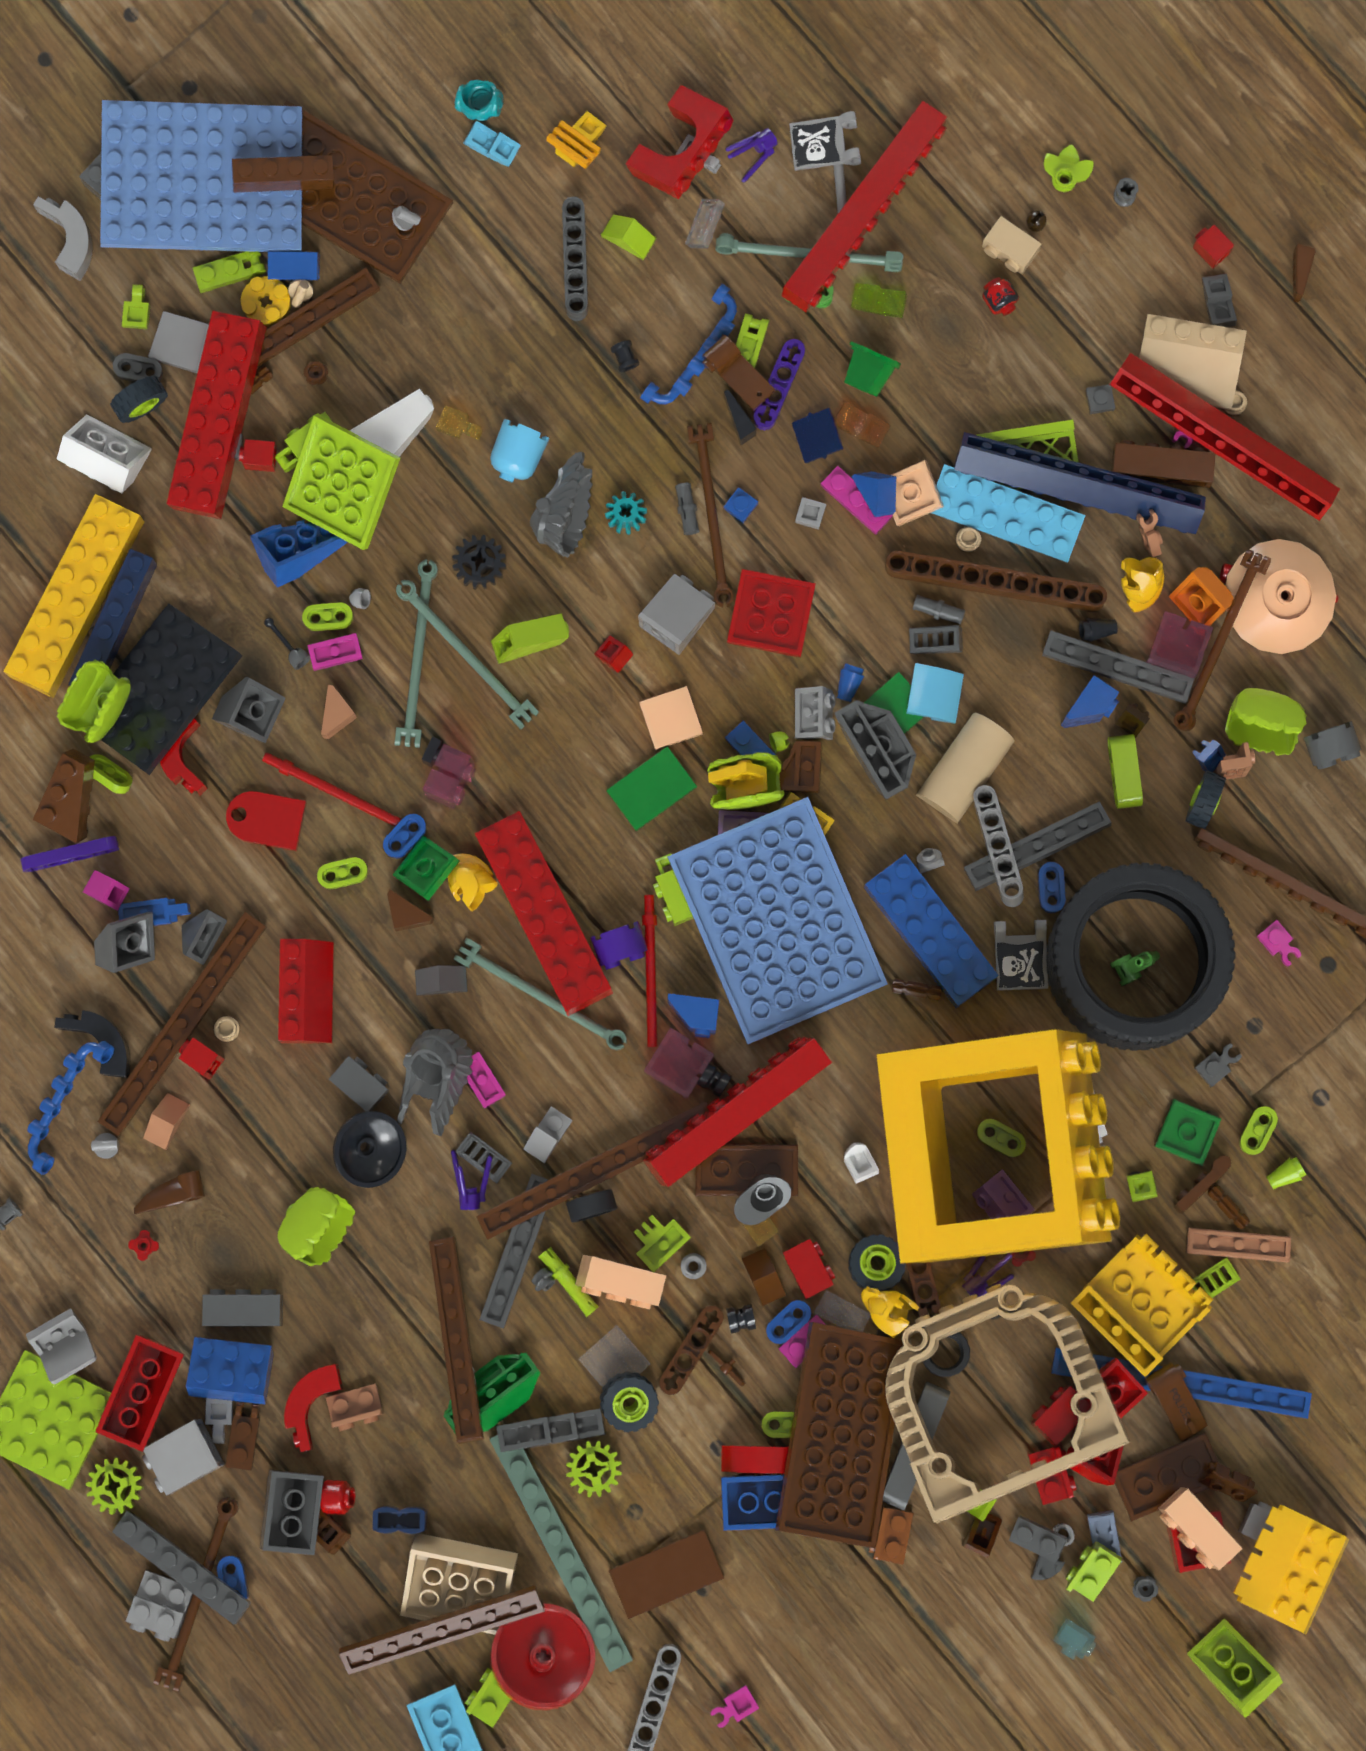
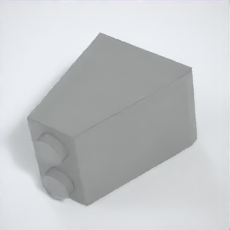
M674 574L639 614L638 620L640 628L680 655L714 610L715 602L712 601L714 599L713 596L705 590L699 592L692 587L693 582L684 575L679 577Z
M202 1419L193 1420L145 1447V1455L142 1456L149 1470L153 1469L157 1476L154 1482L160 1493L165 1492L166 1496L225 1465L215 1444L212 1443V1438Z

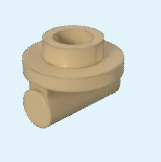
M294 280L290 283L288 293L293 299L291 304L299 308L302 302L312 297L313 286L307 280Z

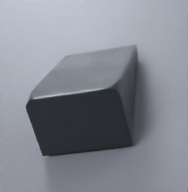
M726 390L724 391V399L739 443L743 445L756 436V427L731 392Z

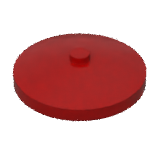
M544 1603L545 1612L501 1625L495 1634L491 1646V1668L497 1684L511 1700L530 1709L551 1710L570 1703L583 1692L594 1671L595 1646L588 1628L574 1613L554 1604Z

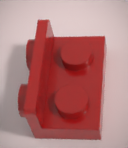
M1059 1446L1027 1454L1031 1466L1042 1460H1046L1049 1463L1066 1456V1451H1061ZM1066 1470L1035 1482L1042 1505L1073 1498V1491L1077 1490L1073 1476H1068Z

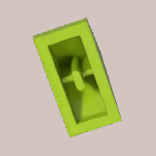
M614 214L601 234V237L642 260L645 259L656 241V238L634 218Z

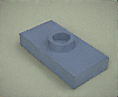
M1113 1510L1087 1514L1092 1545L1095 1541H1098L1121 1556Z

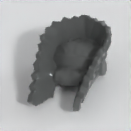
M583 452L575 453L558 470V479L554 487L546 497L537 500L536 510L530 519V526L539 544H546L557 554L567 558L570 554L575 553L574 548L578 547V541L583 538L582 531L586 528L584 521L589 516L587 511L590 508L588 500L591 494L589 490L593 485L590 482L592 469L584 468L582 465L585 457Z
M450 1029L426 1030L415 1039L410 1052L405 1055L403 1066L406 1068V1077L397 1123L402 1125L413 1094L420 1095L425 1099L433 1100L429 1110L433 1134L442 1136L444 1126L449 1123L450 1115L453 1114V1107L458 1104L463 1086L468 1083L467 1076L472 1073L470 1067L473 1062L471 1058L472 1049L467 1047L466 1040L460 1038L458 1034H454Z

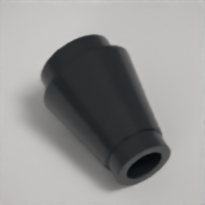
M1086 617L1085 620L1079 622V635L1082 641L1092 642L1112 634H1117L1118 625L1115 619Z

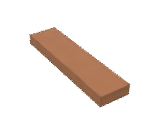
M1188 1228L1186 1254L1290 1262L1291 1237L1200 1228Z

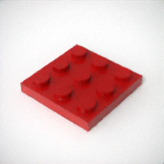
M742 569L727 643L801 658L816 583Z

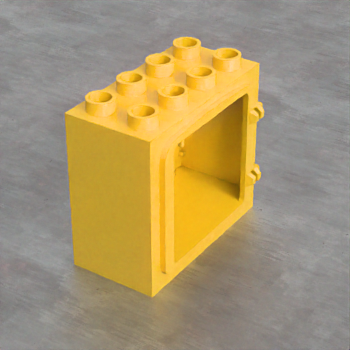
M1055 1029L877 1054L900 1263L939 1262L1112 1241L1110 1230L1119 1228L1120 1213L1115 1198H1106L1104 1178L1112 1177L1113 1157L1108 1146H1100L1098 1125L1106 1124L1107 1108L1103 1095L1101 1093L1094 1094L1091 1073H1098L1100 1071L1101 1059L1096 1042H1087V1034ZM1038 1074L1055 1212L956 1223L941 1094L942 1088L945 1086Z

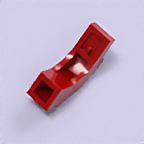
M193 719L160 761V764L167 777L175 786L184 779L181 784L191 794L196 791L201 796L208 788L185 766L183 761L184 744L200 727V724Z
M338 1364L324 1366L308 1373L295 1385L288 1397L284 1413L285 1429L296 1427V1432H293L295 1447H300L301 1452L314 1449L308 1425V1413L311 1405L321 1395L343 1389Z
M722 1445L721 1472L784 1474L789 1447Z

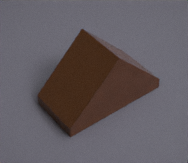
M389 890L387 895L396 932L433 923L434 919L432 916L392 890Z
M765 1248L742 1258V1262L763 1306L786 1296Z
M989 1513L984 1521L975 1517L962 1546L989 1558L1002 1519Z

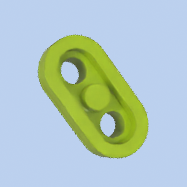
M341 602L314 604L304 610L302 619L305 626L312 631L344 629L352 623L353 612L347 604ZM339 613H344V620H337V615ZM319 615L320 621L314 623L311 621L312 617Z
M98 754L90 756V758L95 760L93 775L95 780L117 794H124L129 791L133 779L127 771L105 756Z
M357 857L339 860L322 865L318 870L317 879L321 886L326 889L354 885L366 879L368 867L362 859ZM352 868H360V873L358 875H352ZM334 873L335 879L328 881L326 879L327 874Z
M1262 1106L1253 1111L1239 1139L1240 1148L1244 1153L1256 1155L1261 1153L1266 1147L1278 1122L1277 1114L1272 1108ZM1261 1115H1265L1268 1119L1265 1125L1259 1122ZM1249 1138L1256 1140L1255 1147L1248 1145Z
M986 1119L977 1128V1136L982 1143L1008 1157H1017L1025 1150L1026 1141L1023 1135L995 1119ZM990 1127L994 1130L992 1137L986 1136V1128ZM1009 1140H1014L1017 1143L1015 1149L1008 1147Z
M774 1411L767 1413L762 1419L763 1432L772 1438H790L794 1412ZM773 1419L779 1422V1427L776 1430L771 1429L769 1426L770 1421Z

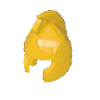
M1147 557L1140 561L1135 558H1125L1121 563V569L1125 571V577L1121 578V587L1128 598L1127 604L1132 608L1131 611L1133 613L1140 612L1152 606L1162 592L1164 584L1163 563L1161 560L1153 557Z
M455 854L453 856L459 860V863L448 875V885L456 901H460L459 895L463 894V902L470 911H474L482 903L485 893L493 891L498 883L493 878V873L488 865L481 859L470 854Z
M867 1286L861 1293L862 1302L870 1312L875 1325L892 1338L903 1332L910 1322L906 1320L908 1310L915 1309L918 1311L919 1309L915 1302L897 1291H879L876 1288H869Z

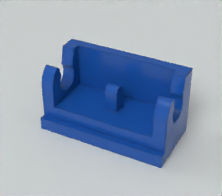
M268 251V280H318L320 278V254L318 252Z

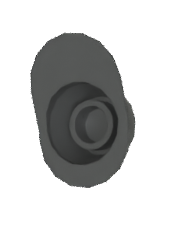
M761 1174L756 1176L750 1182L748 1189L735 1202L734 1214L737 1220L747 1225L763 1222L788 1203L791 1197V1188L784 1179L776 1175Z

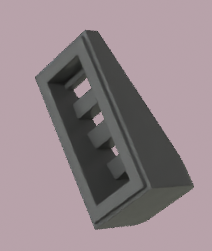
M959 625L909 628L910 654L963 652L962 628ZM949 633L954 635V645H950ZM918 634H923V647L918 645ZM929 634H933V647H929ZM939 634H943V646H939Z
M472 1132L467 1135L455 1151L483 1174L485 1168L482 1164L490 1154L494 1155L490 1171L498 1160L503 1162L494 1175L491 1172L489 1173V1178L495 1183L499 1182L512 1164V1162ZM475 1141L478 1144L468 1156L465 1152ZM483 1147L486 1151L476 1162L473 1159Z

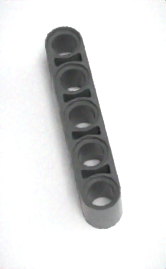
M569 197L563 202L562 206L565 306L567 316L571 320L581 321L588 314L585 207L580 198ZM573 207L580 210L576 215H570L567 211ZM572 231H578L581 234L577 239H571L568 235ZM572 255H579L582 259L578 263H572L569 261V258ZM573 279H580L583 282L578 287H573L569 284ZM574 303H581L583 305V308L579 311H573L570 307Z
M926 1382L917 1405L933 1440L951 1391ZM903 1442L886 1481L883 1502L902 1510L905 1509L916 1483V1477L910 1465L911 1461Z

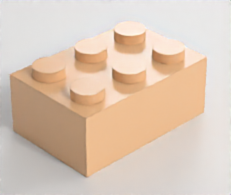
M583 1255L575 1285L582 1287L581 1292L601 1297L603 1292L607 1293L606 1299L623 1303L626 1302V1299H630V1305L650 1309L651 1305L659 1306L666 1276L605 1259Z
M1180 1487L1158 1508L1162 1512L1159 1516L1169 1528H1176L1180 1532L1177 1537L1187 1548H1194L1198 1552L1196 1558L1206 1568L1220 1570L1243 1549L1187 1488Z

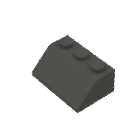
M269 1470L260 1539L261 1550L315 1555L324 1476Z

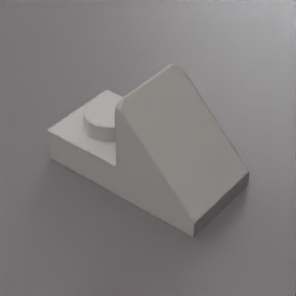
M551 1106L538 1127L536 1126L523 1150L545 1163L573 1120Z

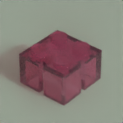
M1165 611L1161 617L1146 663L1195 678L1213 627L1191 620L1185 630L1182 627L1187 618Z
M443 744L434 764L440 768L438 771L431 770L422 790L426 798L454 810L456 804L461 805L466 794L464 791L466 782L471 783L476 769L474 768L475 764L472 756Z
M670 1027L646 1066L644 1074L688 1100L700 1080L697 1074L703 1075L713 1060L714 1054L695 1042L691 1049L688 1047L690 1039Z

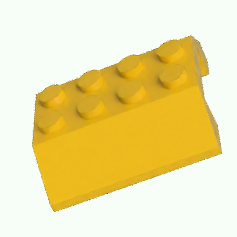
M1147 1233L1143 1237L1137 1234L1071 1301V1304L1144 1377L1163 1360L1162 1357L1196 1322H1200L1211 1311L1212 1307L1209 1304L1213 1301V1298L1201 1287L1196 1291L1193 1289L1196 1282L1182 1268L1178 1272L1173 1270L1178 1264L1164 1250L1159 1254L1155 1252L1159 1245Z
M1279 1505L1278 1509L1272 1506L1265 1523L1274 1527V1529L1270 1532L1262 1528L1254 1547L1263 1551V1553L1259 1556L1251 1552L1243 1572L1252 1575V1577L1248 1580L1240 1576L1233 1593L1238 1595L1236 1601L1306 1635L1349 1539L1286 1506Z

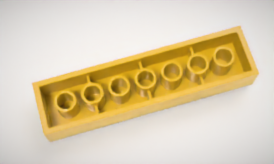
M97 494L94 495L3 671L8 677L51 698L55 697L144 524V520L139 514Z

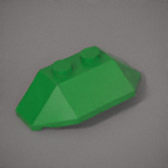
M527 1353L496 1356L475 1372L483 1432L490 1430L530 1399L541 1372ZM450 1399L448 1409L445 1410L443 1416L455 1433Z

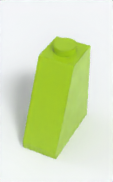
M562 613L506 626L491 640L498 664L561 645L569 638V627L567 622L564 621Z

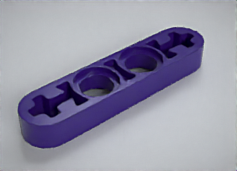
M790 339L784 344L768 380V383L781 393V399L777 402H772L767 398L754 412V424L760 430H769L775 425L802 363L805 347L797 339ZM796 346L800 354L794 355L791 364L787 362L790 351L787 349H793ZM780 368H788L791 371L790 378L786 380L780 379L777 376V371ZM768 406L771 408L769 412V419L771 421L766 420L764 424L761 423L759 415L763 416Z
M110 836L21 858L20 861L23 872H33L112 853L119 850L117 837Z

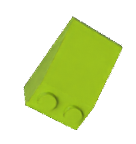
M1225 1618L1187 1653L1188 1657L1244 1718L1283 1683L1280 1674Z

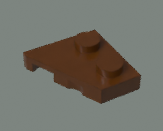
M821 741L795 742L788 759L784 761L779 773L781 790H784V792L820 793L823 745Z

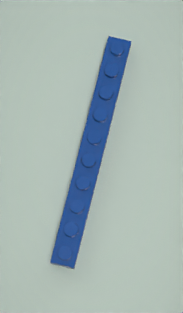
M1055 1348L1051 1373L1072 1377L1061 1349ZM1092 1354L1099 1370L1114 1359L1112 1357ZM1118 1359L1145 1390L1151 1391L1145 1382V1378L1161 1369L1162 1366H1156L1144 1377L1128 1360ZM1183 1370L1186 1374V1378L1183 1380L1193 1399L1308 1419L1312 1393Z

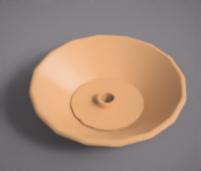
M1282 539L1257 543L1249 550L1254 551V555L1255 553L1262 554V559L1265 556L1270 557L1271 563L1265 575L1256 573L1233 627L1241 639L1261 651L1285 654L1303 650L1322 636L1333 618L1336 591L1332 573L1317 553L1301 543ZM1245 552L1238 557L1227 575L1225 586L1232 593L1233 599L1247 571V568L1240 565ZM1282 591H1286L1288 593V598L1286 600L1282 599L1281 597Z

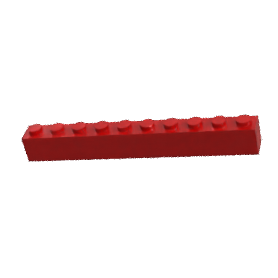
M924 101L920 103L785 284L782 292L783 298L804 312H807L811 306L815 308L823 296L820 293L825 287L829 289L837 277L835 273L839 268L843 270L850 261L851 257H849V254L852 250L857 251L864 242V234L867 231L872 232L878 223L876 218L881 212L883 214L887 212L892 204L890 199L894 194L899 195L906 185L904 181L907 176L912 177L920 166L918 164L919 160L922 157L926 159L932 151L933 145L931 144L933 141L942 138L947 130V127H945L947 116Z
M1132 353L1128 355L1109 384L1319 521L1331 507L1340 491V488Z

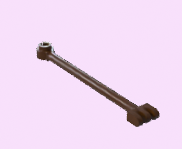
M707 423L706 425L708 433H703L702 424H698V434L693 435L694 431L691 425L687 426L689 444L697 443L717 582L714 602L717 606L723 608L724 602H721L719 597L726 595L729 599L725 604L729 607L733 603L734 594L727 587L707 442L714 441L712 423Z
M1249 549L1245 552L1240 565L1247 568V571L1188 703L1174 717V724L1178 729L1190 731L1195 727L1196 707L1257 572L1263 575L1266 574L1271 563L1270 557L1265 556L1262 559V554L1255 553L1254 555V551ZM1182 716L1186 717L1184 723H1180V719Z
M230 1497L221 1499L217 1505L219 1513L218 1522L203 1566L210 1572L216 1560L228 1522L231 1517L237 1514L239 1509L238 1502L234 1498L229 1503L232 1506L229 1513L224 1512L223 1505L229 1502ZM194 1594L191 1597L168 1667L160 1666L158 1668L153 1683L159 1686L162 1676H164L166 1679L163 1688L169 1689L172 1679L176 1680L173 1687L175 1692H179L185 1674L179 1673L177 1670L201 1603V1599Z

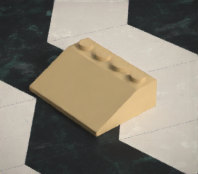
M1148 314L1139 358L1215 408L1231 411L1247 331Z
M417 1533L411 1547L400 1616L425 1621L511 1593L518 1553ZM500 1626L483 1632L495 1635Z

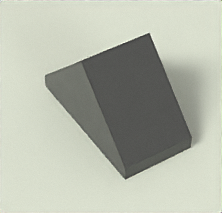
M438 965L415 970L417 996L468 992L466 966Z

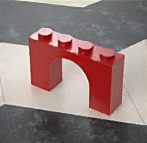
M680 85L667 105L675 118L696 128V136L693 143L684 152L674 156L660 155L639 144L625 163L632 176L678 200L688 190L691 181L702 170L704 162L716 150L719 141L730 130L734 121L728 108Z

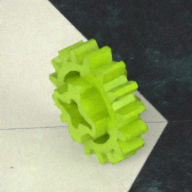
M587 1441L585 1449L578 1445L579 1453H570L574 1461L566 1463V1466L572 1468V1471L567 1473L566 1476L574 1478L570 1485L575 1486L578 1484L580 1486L578 1493H582L585 1489L587 1490L588 1497H591L594 1491H596L598 1497H601L603 1489L610 1493L611 1488L609 1485L611 1483L618 1485V1481L614 1477L622 1475L621 1471L616 1470V1467L622 1464L621 1461L614 1460V1457L618 1454L617 1451L610 1454L608 1452L610 1445L608 1444L601 1448L600 1441H597L594 1447H592L590 1441ZM595 1451L603 1453L609 1461L603 1462L598 1459ZM586 1453V1463L583 1467L577 1468L579 1459ZM590 1462H595L596 1465L600 1466L606 1465L605 1468L597 1472L598 1476H593L592 1472H582L591 1466ZM612 1470L608 1481L602 1485V1475L605 1471ZM585 1476L592 1481L593 1487L584 1484L579 1477Z
M116 1457L112 1464L109 1458L104 1459V1467L101 1464H96L97 1473L89 1472L88 1475L93 1478V1481L86 1483V1486L92 1487V1491L88 1492L87 1496H94L93 1506L101 1504L100 1512H104L109 1508L110 1515H113L116 1512V1508H118L120 1513H125L126 1505L129 1508H133L135 1506L132 1500L141 1499L137 1494V1490L144 1489V1486L138 1485L137 1481L143 1477L134 1474L138 1469L137 1466L129 1468V1460H125L123 1464H120V1458ZM115 1468L123 1470L127 1473L128 1477L124 1478L118 1475ZM104 1473L105 1480L101 1486H98L99 1479ZM113 1480L120 1483L117 1493L109 1488V1485L113 1484ZM131 1486V1492L125 1499L124 1493L127 1487ZM105 1494L111 1497L114 1504L105 1501L101 1495Z

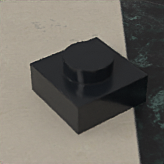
M434 737L431 738L422 757L423 764L433 768L435 762L439 763L445 751L442 748L443 743L441 740Z

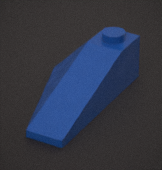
M304 520L296 521V525L281 527V524L273 525L251 535L252 543L263 569L277 588L301 577L348 543L312 522L305 523Z

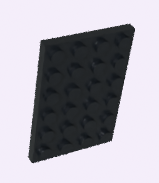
M168 603L113 673L118 679L121 677L128 678L131 689L117 721L101 741L150 775L242 658V655Z

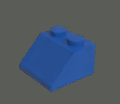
M1094 675L1066 715L1061 726L1069 728L1100 722L1103 716L1109 718L1119 703L1115 699L1119 691Z
M668 993L669 1006L690 1032H695V1037L710 1038V1034H716L719 1010L718 999Z

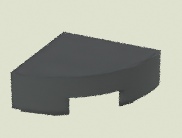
M1039 1555L1031 1578L1035 1580L1051 1578L1060 1572L1065 1562L1058 1561L1055 1563Z

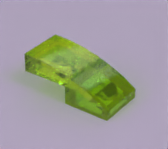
M855 283L851 307L869 313L903 318L907 293L899 290L881 289L880 285Z

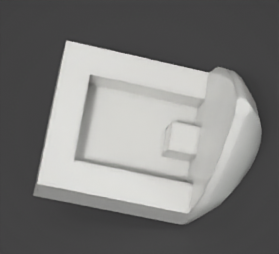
M859 1142L852 1143L847 1148L844 1154V1163L856 1184L879 1174V1168L865 1144Z

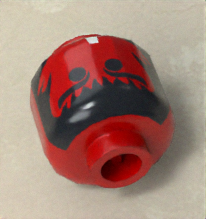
M998 277L984 286L985 291L982 297L992 314L1002 313L1003 316H1006L1016 309L1015 304L1019 300V295L1008 279Z

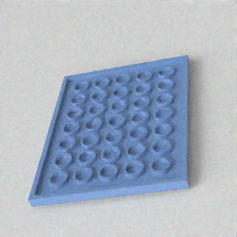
M102 100L101 247L301 252L302 190L233 193L232 159L302 156V107Z
M808 797L667 857L747 1044L888 984Z

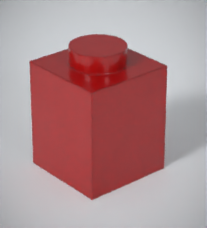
M1213 225L1208 230L1206 227L1203 228L1195 236L1196 242L1193 249L1214 269L1231 254L1235 245Z
M245 439L244 447H240L239 461L242 462L245 470L275 472L277 445L272 441Z

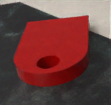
M248 791L237 795L230 802L226 811V822L230 831L242 841L297 851L307 802ZM238 808L246 810V817L242 821H235L233 819V812Z

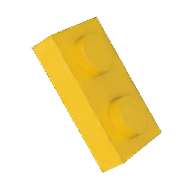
M740 760L737 762V765L720 766L718 770L708 773L709 783L726 787V800L756 795L768 790L766 767L753 764L752 760Z

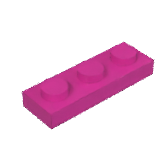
M839 466L821 483L823 489L875 535L893 517V515L874 517L853 479Z

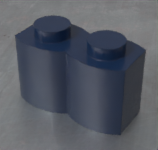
M383 1506L373 1510L372 1529L379 1533H393L400 1530L407 1534H417L427 1529L428 1511L415 1506L402 1510L393 1506Z

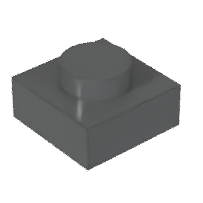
M1109 384L1086 388L1085 392L1090 415L1115 410L1112 388Z

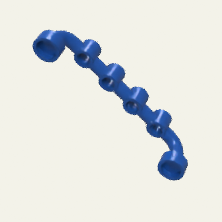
M722 283L711 299L718 305L724 302L727 305L726 314L718 322L713 332L705 340L667 394L661 395L658 393L659 387L651 382L640 399L647 404L651 400L658 404H668L673 402L679 394L685 396L693 385L689 380L694 374L699 377L705 369V366L702 364L704 361L702 355L722 335L728 337L735 327L732 321L737 313V305L734 298L728 294L731 290L729 287Z
M102 1041L99 1044L88 1042L80 1047L76 1055L70 1053L66 1056L63 1065L68 1070L64 1077L58 1075L52 1081L51 1087L56 1092L52 1099L46 1097L41 1102L39 1109L44 1112L41 1120L35 1119L28 1126L27 1131L32 1134L28 1144V1155L33 1161V1169L41 1175L50 1171L54 1164V1158L46 1152L39 1154L38 1145L48 1135L52 1119L60 1113V1104L64 1097L71 1092L73 1088L72 1082L76 1075L83 1070L86 1056L93 1052V1058L101 1064H105L112 1057L114 1047L106 1041Z

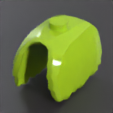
M96 659L85 662L77 671V677L67 688V693L64 696L63 702L58 707V714L56 716L61 725L74 731L85 732V741L89 743L101 740L109 732L122 712L131 689L128 678L121 677L118 679L103 661H97Z
M1247 688L1235 697L1228 714L1225 732L1229 740L1233 741L1236 746H1241L1242 743L1248 742L1249 748H1253L1258 752L1270 753L1274 751L1275 755L1278 756L1289 755L1298 743V734L1302 732L1303 727L1307 724V715L1301 704L1286 695L1270 690Z
M756 752L753 755H737L727 759H717L711 762L707 772L709 773L718 770L720 766L737 765V762L740 760H752L753 764L764 766L767 769L768 790L764 793L726 800V787L713 784L717 788V794L713 795L710 801L714 809L738 810L753 808L779 801L784 796V790L780 789L779 780L782 764L776 755L766 752Z
M311 1187L295 1203L288 1207L286 1217L278 1231L277 1238L280 1246L295 1260L298 1259L306 1265H322L330 1260L331 1252L338 1248V1244L343 1241V1236L347 1233L346 1226L353 1224L355 1210L348 1203L347 1199L341 1198L338 1194H333L325 1188Z

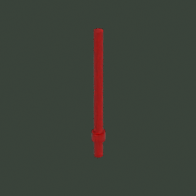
M268 752L263 756L262 761L279 769L280 773L286 776L291 775L394 827L401 821V818L294 766L295 763L287 759L282 760Z
M644 895L642 926H645V942L648 948L645 951L647 1047H657L655 957L657 915H655L654 895Z

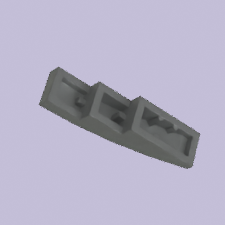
M601 1409L496 1426L501 1452L606 1435Z

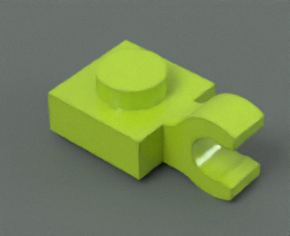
M133 284L132 301H124L123 328L148 329L150 304L143 302L145 299V288H143V285Z

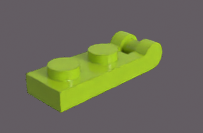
M245 251L193 267L200 293L264 274L266 269L259 258L261 253ZM250 261L251 267L245 269L243 263Z
M746 313L736 346L740 350L741 355L755 368L770 320L764 318L758 320L753 318V315ZM749 328L757 329L758 333L753 334L748 332Z

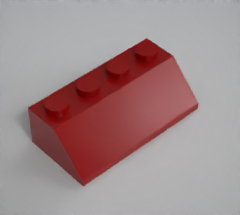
M280 939L279 1042L333 1043L334 942L312 939Z
M136 1335L95 1432L144 1452L184 1354L142 1335Z

